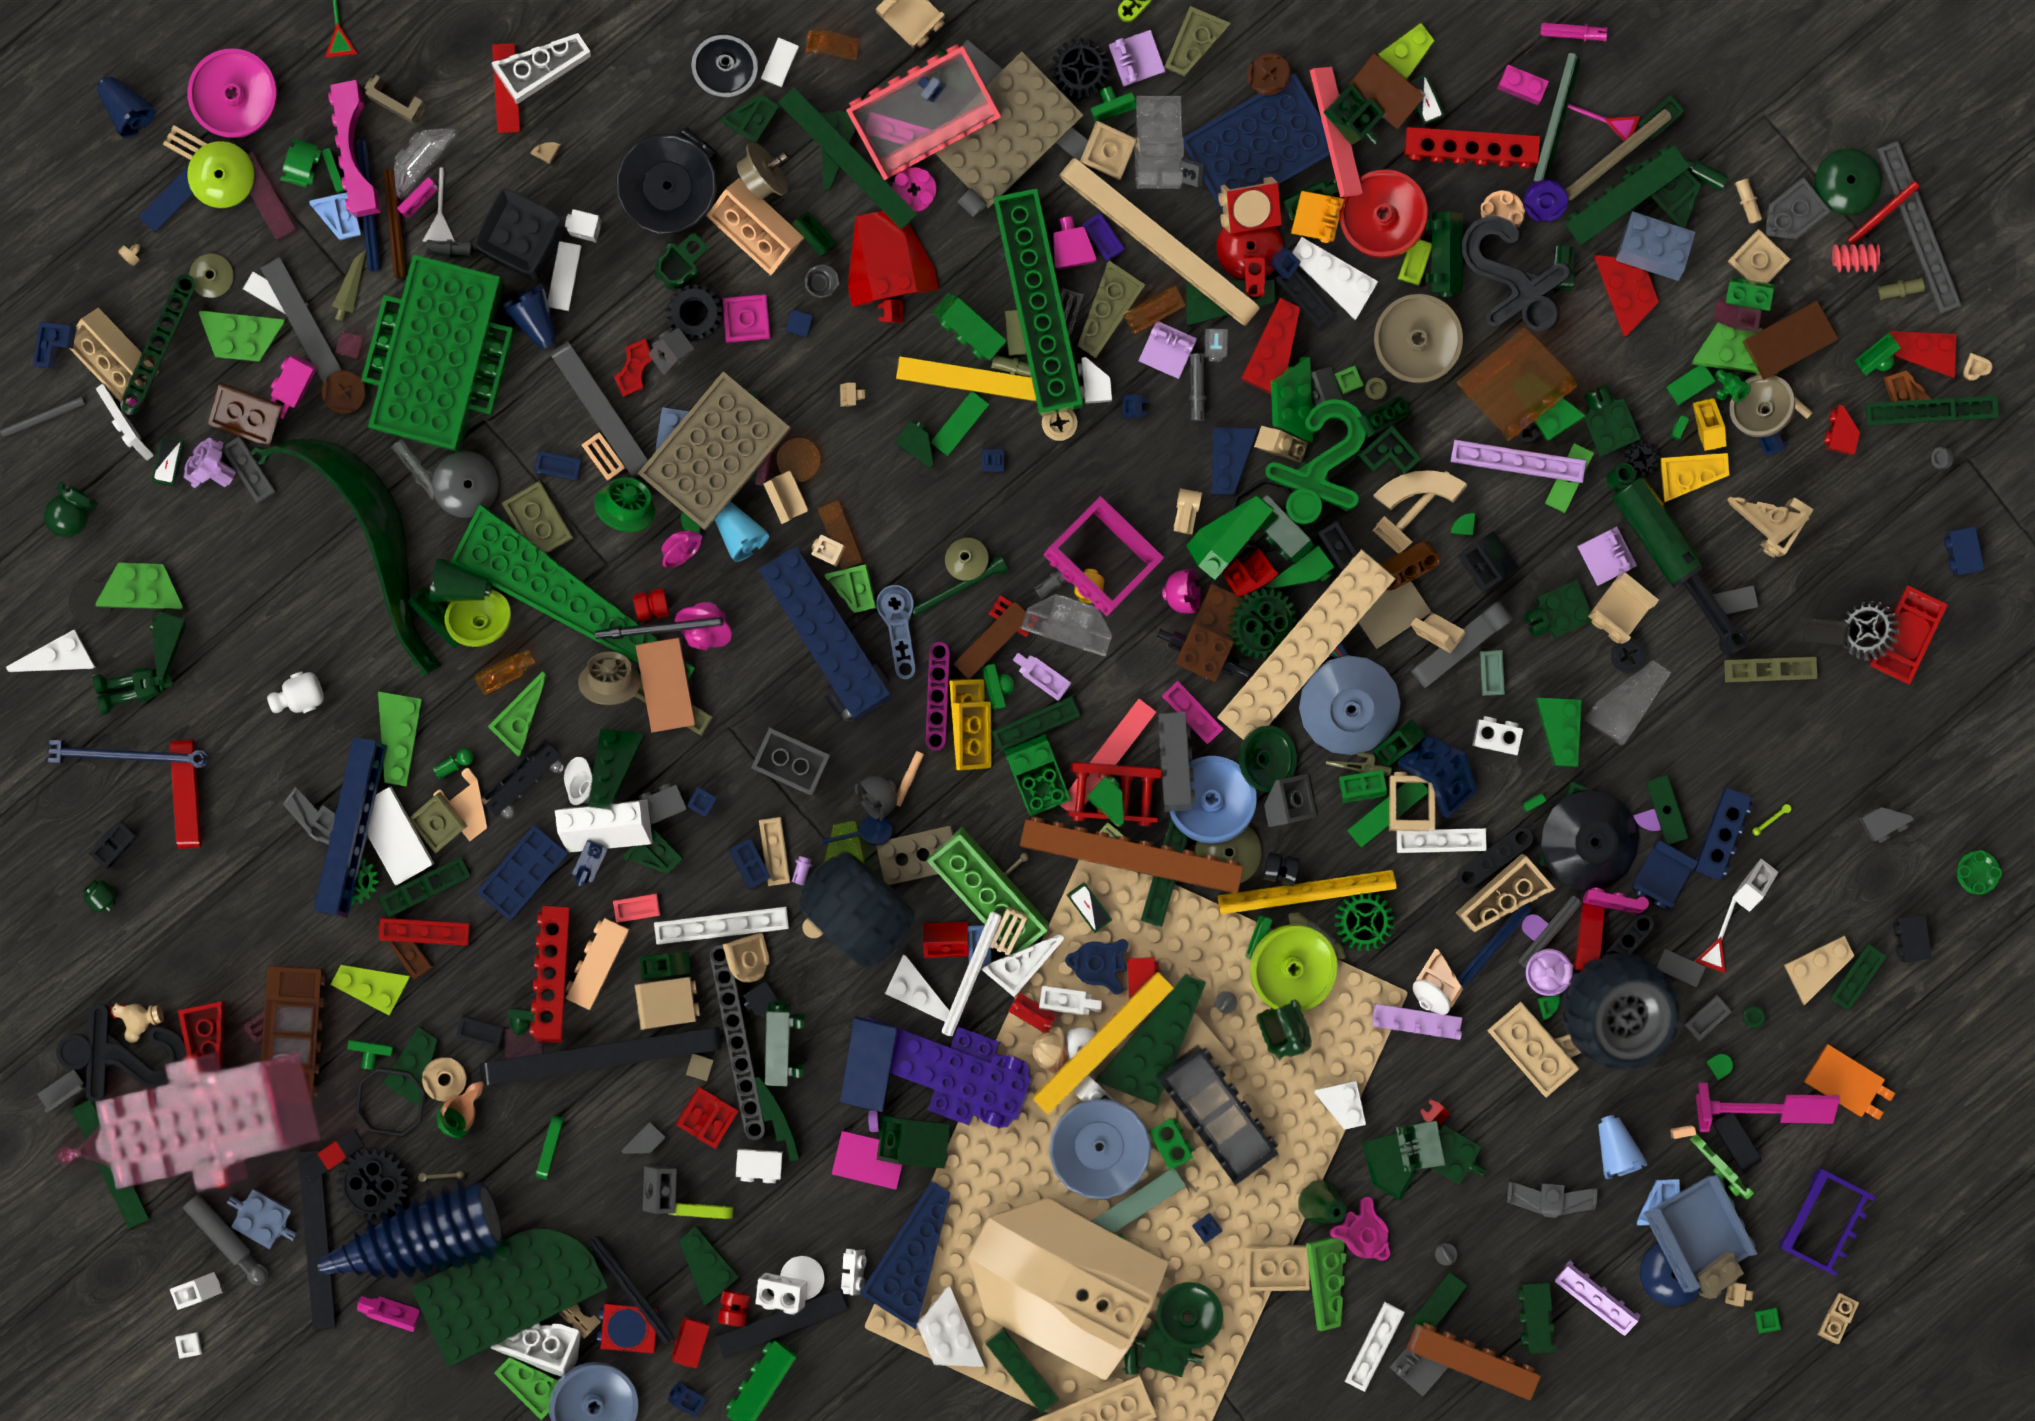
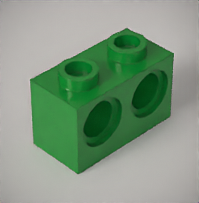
M1731 277L1726 303L1770 311L1775 284Z
M1169 1118L1148 1130L1169 1170L1193 1158L1191 1153L1194 1152V1149L1189 1140H1183L1180 1133L1184 1132L1178 1120L1173 1121L1172 1118ZM1170 1127L1173 1129L1174 1134L1170 1139H1164L1161 1136L1163 1128ZM1177 1146L1184 1149V1155L1179 1159L1174 1158L1171 1154L1172 1149Z

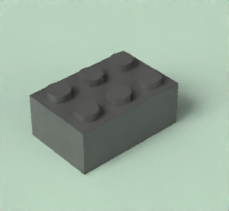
M769 728L751 769L813 796L831 755Z

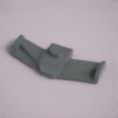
M295 786L283 802V805L306 830L308 836L317 842L320 841L329 845L335 812L324 804L318 811L300 789Z
M1508 1180L1506 1203L1542 1214L1544 1217L1557 1218L1560 1215L1595 1210L1598 1188L1564 1193V1185L1541 1183V1191Z

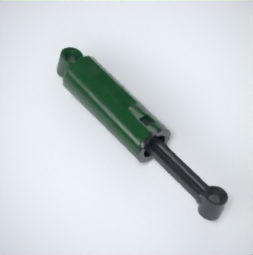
M1621 463L1617 465L1606 476L1608 486L1618 491L1612 496V499L1673 589L1681 583L1685 585L1720 636L1719 647L1724 654L1732 656L1746 648L1749 643L1747 633L1733 626L1697 572L1705 568L1706 565L1644 476L1635 480L1636 472L1630 464Z

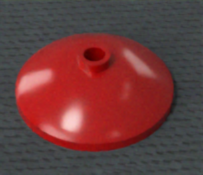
M1275 226L1232 234L1224 227L1217 241V256L1222 267L1230 275L1237 279L1245 280L1244 255H1264L1266 277L1275 270L1271 266L1272 262L1270 259L1274 253L1280 252L1283 242ZM1248 242L1254 243L1255 248L1253 250L1247 249L1246 244Z

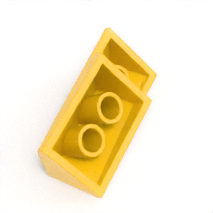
M950 679L956 769L991 768V702L984 700V679Z

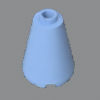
M1614 1115L1602 1118V1123L1598 1126L1605 1178L1612 1179V1175L1616 1173L1618 1176H1623L1642 1169L1641 1165L1647 1166L1646 1159L1621 1119L1615 1118Z

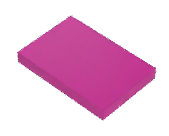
M842 1131L832 1175L896 1190L902 1165L877 1160L879 1139Z

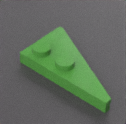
M543 671L488 726L518 757L522 753L547 678Z

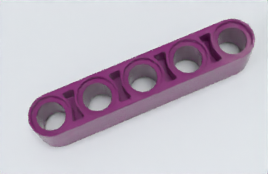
M943 642L932 644L929 651L926 744L931 750L935 751L942 749L946 743L950 652L948 646ZM943 646L946 649V654L943 658H936L934 656L933 650L935 647ZM942 668L945 671V677L939 681L935 680L932 676L934 669ZM935 690H941L944 693V699L939 703L934 702L931 698ZM934 712H939L943 715V721L939 725L933 724L930 720ZM934 734L942 737V744L938 747L931 746L929 742L930 737Z

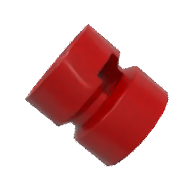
M664 588L651 590L649 595L646 592L633 594L639 622L651 620L654 615L657 618L670 616Z
M723 1290L720 1302L723 1308L719 1309L717 1322L745 1327L747 1319L745 1309L749 1308L751 1295ZM732 1304L737 1305V1309L731 1308Z

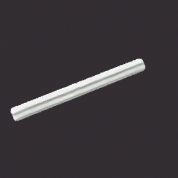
M991 912L942 1028V1033L947 1036H953L1001 920V915L996 912Z

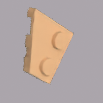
M1435 948L1416 981L1426 980L1437 986L1446 995L1452 1008L1463 987L1441 952Z

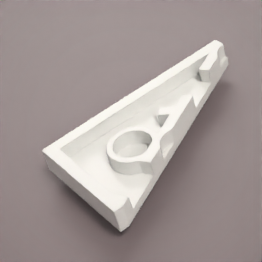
M101 384L96 390L114 417L113 425L119 432L122 431L124 433L122 436L123 441L129 448L133 446L146 461L154 456L153 453L140 440L141 436L124 412L118 408L105 385Z
M72 630L8 665L6 668L8 672L94 669L95 665L76 630Z
M903 955L885 994L945 1022L949 1009L907 956Z

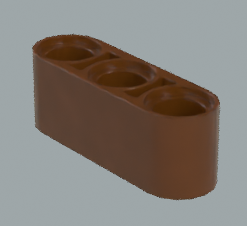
M1420 542L1380 564L1395 577V580L1386 590H1395L1439 565L1440 556L1430 542Z

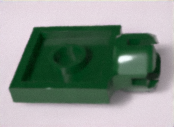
M1606 385L1596 388L1601 398L1600 400H1598L1593 390L1585 394L1589 411L1584 414L1585 418L1583 419L1599 456H1603L1641 439L1624 398L1615 400L1610 388Z
M1578 580L1537 597L1538 606L1524 614L1525 624L1534 620L1538 623L1528 628L1533 636L1550 632L1553 638H1556L1592 621L1588 617L1591 613L1590 607Z

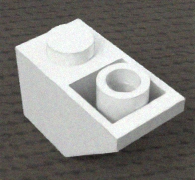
M1086 357L1081 358L1082 363H1077L1078 377L1083 376V385H1080L1079 388L1082 399L1085 398V404L1111 402L1110 377Z
M1089 1075L1072 1090L1083 1102L1093 1099L1114 1100Z

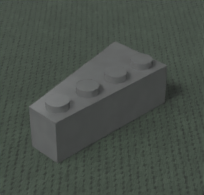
M1185 712L1158 714L1165 812L1191 810V805L1196 803L1195 789L1191 790L1190 782H1194L1193 768H1189V761L1192 760V748L1187 745V739H1191L1190 726H1186Z

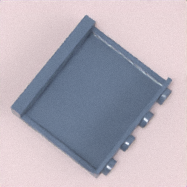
M1710 1175L1644 1212L1684 1292H1693L1700 1288L1695 1275L1726 1251L1732 1252L1737 1262L1757 1254L1753 1239L1748 1236L1744 1229V1221L1738 1217L1735 1211V1204L1728 1197L1724 1190L1725 1184L1717 1175Z

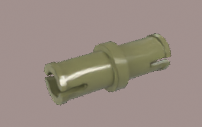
M1923 278L1906 282L1899 280L1896 284L1878 286L1880 300L1898 296L1904 298L1908 294L1925 292Z
M994 355L991 368L1010 372L1011 375L1019 374L1031 377L1028 363L1018 361V358L1015 357L1010 359Z

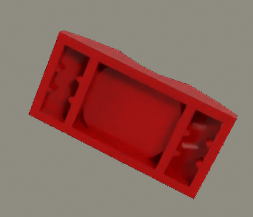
M1906 586L1893 611L1897 616L1894 621L1900 623V626L1895 628L1900 631V635L1894 636L1898 643H1891V646L1894 648L1893 651H1890L1888 648L1885 650L1887 656L1884 657L1879 653L1878 660L1872 657L1869 666L1910 685L1948 604L1910 586Z

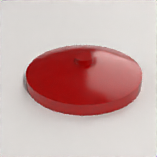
M1376 170L1361 176L1359 180L1363 193L1359 196L1343 197L1344 201L1339 216L1341 228L1346 238L1358 251L1375 258H1391L1407 252L1417 244L1426 229L1429 210L1423 191L1412 178L1394 170Z

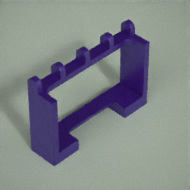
M1818 1168L1809 1185L1811 1190L1792 1227L1787 1228L1778 1247L1837 1276L1838 1272L1831 1268L1838 1255L1846 1259L1847 1254L1840 1251L1848 1235L1856 1239L1857 1234L1851 1232V1229L1858 1215L1866 1219L1867 1215L1861 1212L1866 1199L1875 1201L1877 1197ZM1830 1178L1861 1194V1197L1826 1265H1823L1791 1248L1826 1179Z

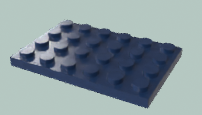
M1295 73L1291 75L1287 87L1278 94L1270 96L1257 94L1180 139L1191 161L1203 164L1202 180L1222 214L1223 206H1220L1218 197L1219 193H1221V185H1226L1229 189L1264 184L1263 178L1273 177L1278 182V185L1330 156L1322 119Z

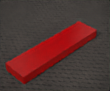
M515 43L492 45L493 62L516 54ZM494 71L498 134L519 133V103L516 104Z
M380 918L379 941L468 946L470 923Z

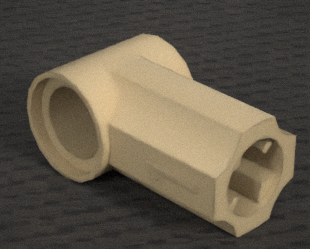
M1180 488L1174 531L1185 534L1193 533L1196 512L1199 511L1202 492Z

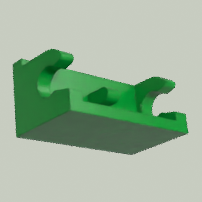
M1383 770L1339 777L1342 804L1384 797L1387 794Z

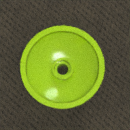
M217 141L204 145L193 155L188 166V182L193 194L201 202L211 207L228 208L239 204L248 196L254 184L255 172L250 157L243 149L229 142ZM217 170H222L223 176L221 178L216 177L215 173Z
M493 589L491 590L490 597L486 596L485 600L451 602L445 613V625L450 636L458 643L472 647L484 646L496 641L506 632L511 621V609L508 601L502 594Z

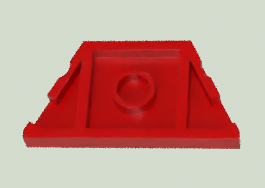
M1597 255L1594 257L1622 335L1625 337L1659 302L1648 271L1616 261V257Z

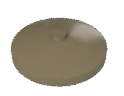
M1424 294L1407 295L1391 303L1379 317L1374 330V348L1380 363L1391 375L1410 383H1427L1442 377L1458 360L1463 344L1462 327L1455 312L1440 299Z

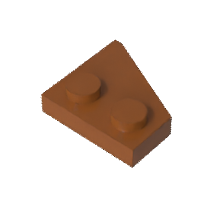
M1907 370L1884 378L1891 402L1931 399L1925 393L1926 390L1914 381V378Z

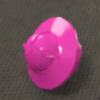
M710 602L699 603L693 607L683 608L676 614L675 622L716 617L723 618V626L679 630L686 638L688 646L707 650L710 647L725 646L731 640L732 631L725 621V612H722L715 604Z

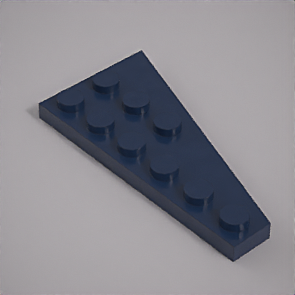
M933 1181L925 1190L860 1292V1295L915 1330L951 1193Z

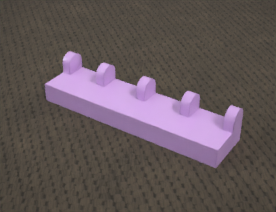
M1374 1003L1371 1026L1460 1040L1462 1017Z
M1570 1260L1556 1277L1555 1282L1625 1336L1638 1322L1640 1314L1637 1312L1634 1314L1624 1306L1625 1303L1622 1300H1616L1606 1292L1607 1289L1604 1286L1601 1288L1589 1278V1274H1583L1573 1266L1574 1263Z

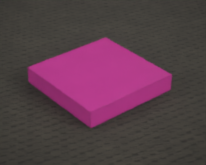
M428 177L397 209L409 219L438 190V186Z
M766 294L722 298L726 343L771 339Z

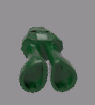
M135 668L133 674L113 679H106L101 674L92 675L97 695L134 685L135 688L121 693L98 696L97 702L102 716L109 714L112 708L118 704L137 699L143 703L164 692L165 688L173 687L170 670L164 686L159 685L157 670L152 668Z

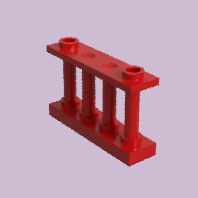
M1071 761L1070 770L1076 772V776H1078L1075 810H1067V815L1072 816V820L1085 821V817L1109 819L1098 808L1097 812L1084 811L1086 779L1089 777V773L1098 774L1100 780L1105 776L1109 779L1111 775H1120V779H1122L1123 820L1138 821V825L1151 826V822L1157 823L1158 818L1150 816L1152 783L1155 782V778H1161L1162 770L1160 768ZM1133 776L1142 777V781H1144L1141 815L1128 814L1130 782L1133 780Z

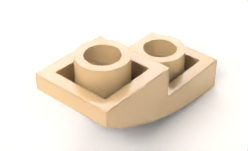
M1838 1293L1817 1335L1835 1344H1839L1848 1323L1851 1322L1859 1302Z

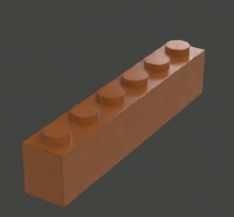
M1424 1323L1423 1326L1415 1325L1406 1347L1409 1351L1531 1401L1541 1377L1535 1373L1536 1368L1525 1363L1522 1367L1516 1365L1515 1359L1505 1355L1503 1358L1495 1356V1351L1484 1347L1483 1351L1475 1348L1477 1344L1464 1339L1463 1342L1455 1340L1457 1336L1447 1331H1444L1443 1334L1436 1332L1437 1328L1430 1324Z

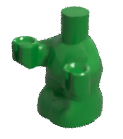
M1723 369L1717 371L1716 376L1724 386L1723 390L1716 392L1718 399L1724 401L1731 394L1732 400L1735 403H1739L1748 396L1751 386L1747 382H1743L1739 376L1731 372L1726 373Z

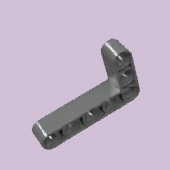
M1499 601L1494 603L1463 628L1465 635L1451 653L1438 648L1411 670L1412 674L1426 688L1513 618Z

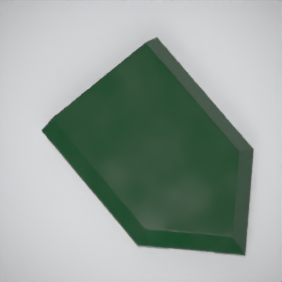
M1397 1133L1361 1142L1373 1185L1401 1201L1416 1172L1404 1171Z

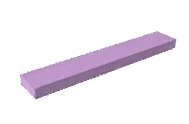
M1454 440L1451 463L1583 483L1586 460Z

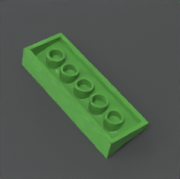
M963 827L927 858V862L984 924H986L991 912L1000 914L1002 919L1007 907L1028 915L1011 954L1027 948L1048 931L1049 922ZM1009 914L998 937L1000 942L1014 916L1012 914ZM1017 918L1004 946L1008 947L1021 918Z

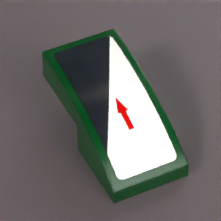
M1427 75L1412 80L1411 82L1426 94L1416 107L1424 126L1444 119V113Z
M166 436L161 437L153 471V483L174 487L184 440Z
M1085 882L1067 894L1094 933L1112 921Z

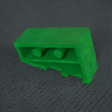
M949 293L931 313L940 320L939 324L948 332L952 330L956 334L955 338L964 346L968 344L972 347L973 350L971 352L980 360L985 358L990 361L1007 341L962 300Z
M1528 373L1511 385V388L1547 442L1585 418L1583 413L1532 373Z
M1534 698L1553 766L1578 767L1581 700Z

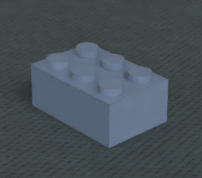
M1632 211L1625 226L1616 261L1679 281L1685 270L1695 232Z

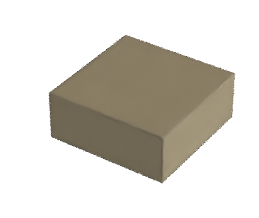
M692 1054L686 1075L708 1081L714 1060Z

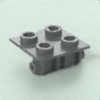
M1405 1349L1390 1366L1400 1378L1407 1382L1421 1396H1424L1448 1369L1447 1366L1415 1354L1408 1349Z

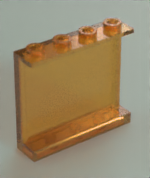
M1526 327L1456 382L1462 394L1467 399L1470 398L1503 433L1507 441L1517 436L1530 423L1535 422L1541 414L1552 408L1557 401L1569 394L1577 386L1571 373Z

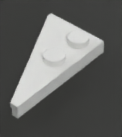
M1058 934L984 965L982 970L1015 997L1065 937Z

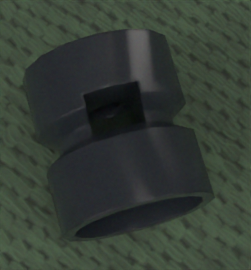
M1269 852L1263 880L1271 882L1280 880L1281 884L1294 886L1300 859L1289 856L1283 859L1281 854ZM1281 866L1286 868L1285 873L1280 872Z

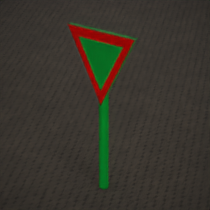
M333 0L336 28L325 58L356 55L358 53L340 28L337 0Z

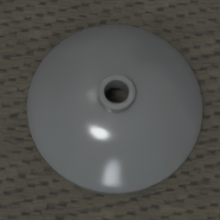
M469 451L456 452L444 458L438 464L432 478V491L439 506L447 513L461 518L473 517L480 504L489 509L496 499L499 488L498 476L493 465L482 455ZM466 480H469L471 482V487L469 489L464 487V482Z

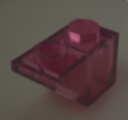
M1717 298L1713 321L1735 329L1758 332L1761 309L1728 304L1725 299Z

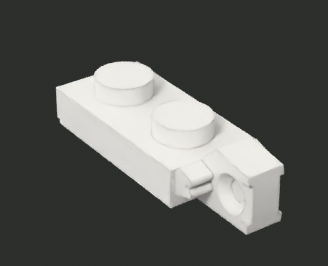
M1042 986L1039 1005L1041 1010L1076 1015H1089V1011L1101 1012L1102 1001L1092 1000L1091 995L1086 994V992Z

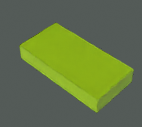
M1420 239L1415 246L1407 251L1398 280L1419 286L1432 249V243Z

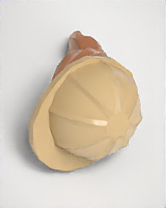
M1054 1026L1050 1028L1047 1033L1037 1038L1033 1045V1057L1036 1062L1039 1063L1040 1067L1054 1074L1068 1062V1052L1064 1044V1031L1060 1027Z

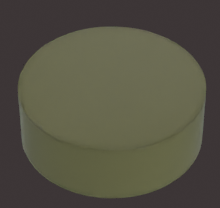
M1372 378L1365 385V394L1372 400L1382 399L1387 392V385L1381 378Z

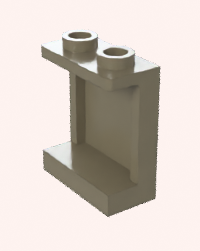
M376 74L374 78L371 77L365 86L367 90L365 94L372 101L417 126L427 108L425 103L414 97L407 108L380 92L385 84L380 76Z

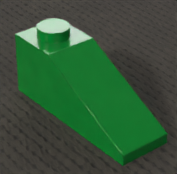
M1318 546L1264 587L1266 589L1268 587L1276 589L1315 582L1319 578L1323 582L1333 574L1330 570L1334 566Z

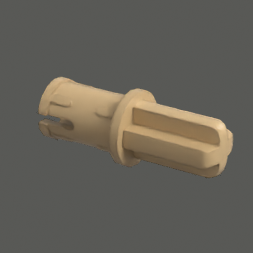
M1749 179L1736 182L1735 185L1742 201L1740 205L1743 204L1749 223L1760 221L1762 217L1756 203L1757 197L1753 195Z

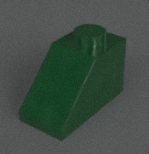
M917 420L915 423L909 421L896 439L895 444L932 469L934 464L929 436L925 432L927 427Z
M1411 719L1377 746L1373 752L1388 767L1412 749L1426 735L1414 720Z
M688 951L639 957L642 979L691 973Z

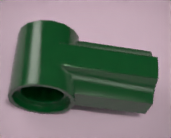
M1555 247L1554 265L1565 263L1572 270L1571 277L1556 287L1555 290H1573L1575 276L1573 271L1574 247Z

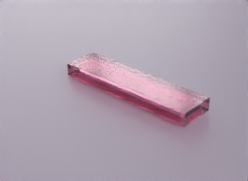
M251 152L247 155L253 163L255 178L250 194L276 240H279L295 231L296 228L257 158Z

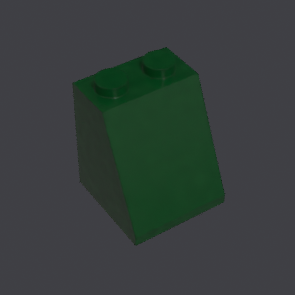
M882 1116L877 1160L899 1165L945 1169V1162L948 1157L947 1145L950 1138V1124Z

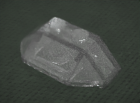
M455 128L422 130L420 134L416 132L409 140L411 144L408 148L398 152L394 158L396 160L394 163L396 195L401 200L404 199L459 135Z
M1057 594L1028 607L1021 627L1022 630L1101 656H1106L1112 634L1099 609L1096 610L1094 606Z

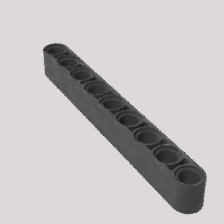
M718 945L711 950L710 960L745 1134L749 1139L757 1140L765 1133V1122L755 1082V1072L736 977L731 973L727 959L724 961L715 959V951L717 949L724 950L723 945ZM723 970L728 971L731 975L728 983H723L719 980V973ZM727 992L735 996V1002L732 1005H728L723 1001V996ZM731 1014L739 1017V1024L735 1027L730 1026L727 1022V1018ZM733 1037H742L744 1040L743 1047L735 1048L732 1045ZM745 1058L748 1061L747 1069H738L736 1066L737 1059ZM741 1081H751L753 1085L752 1090L749 1092L743 1091L740 1087ZM749 1101L754 1102L757 1106V1110L753 1114L747 1113L745 1110V1104ZM756 1123L760 1125L761 1133L759 1135H752L750 1133L749 1126Z

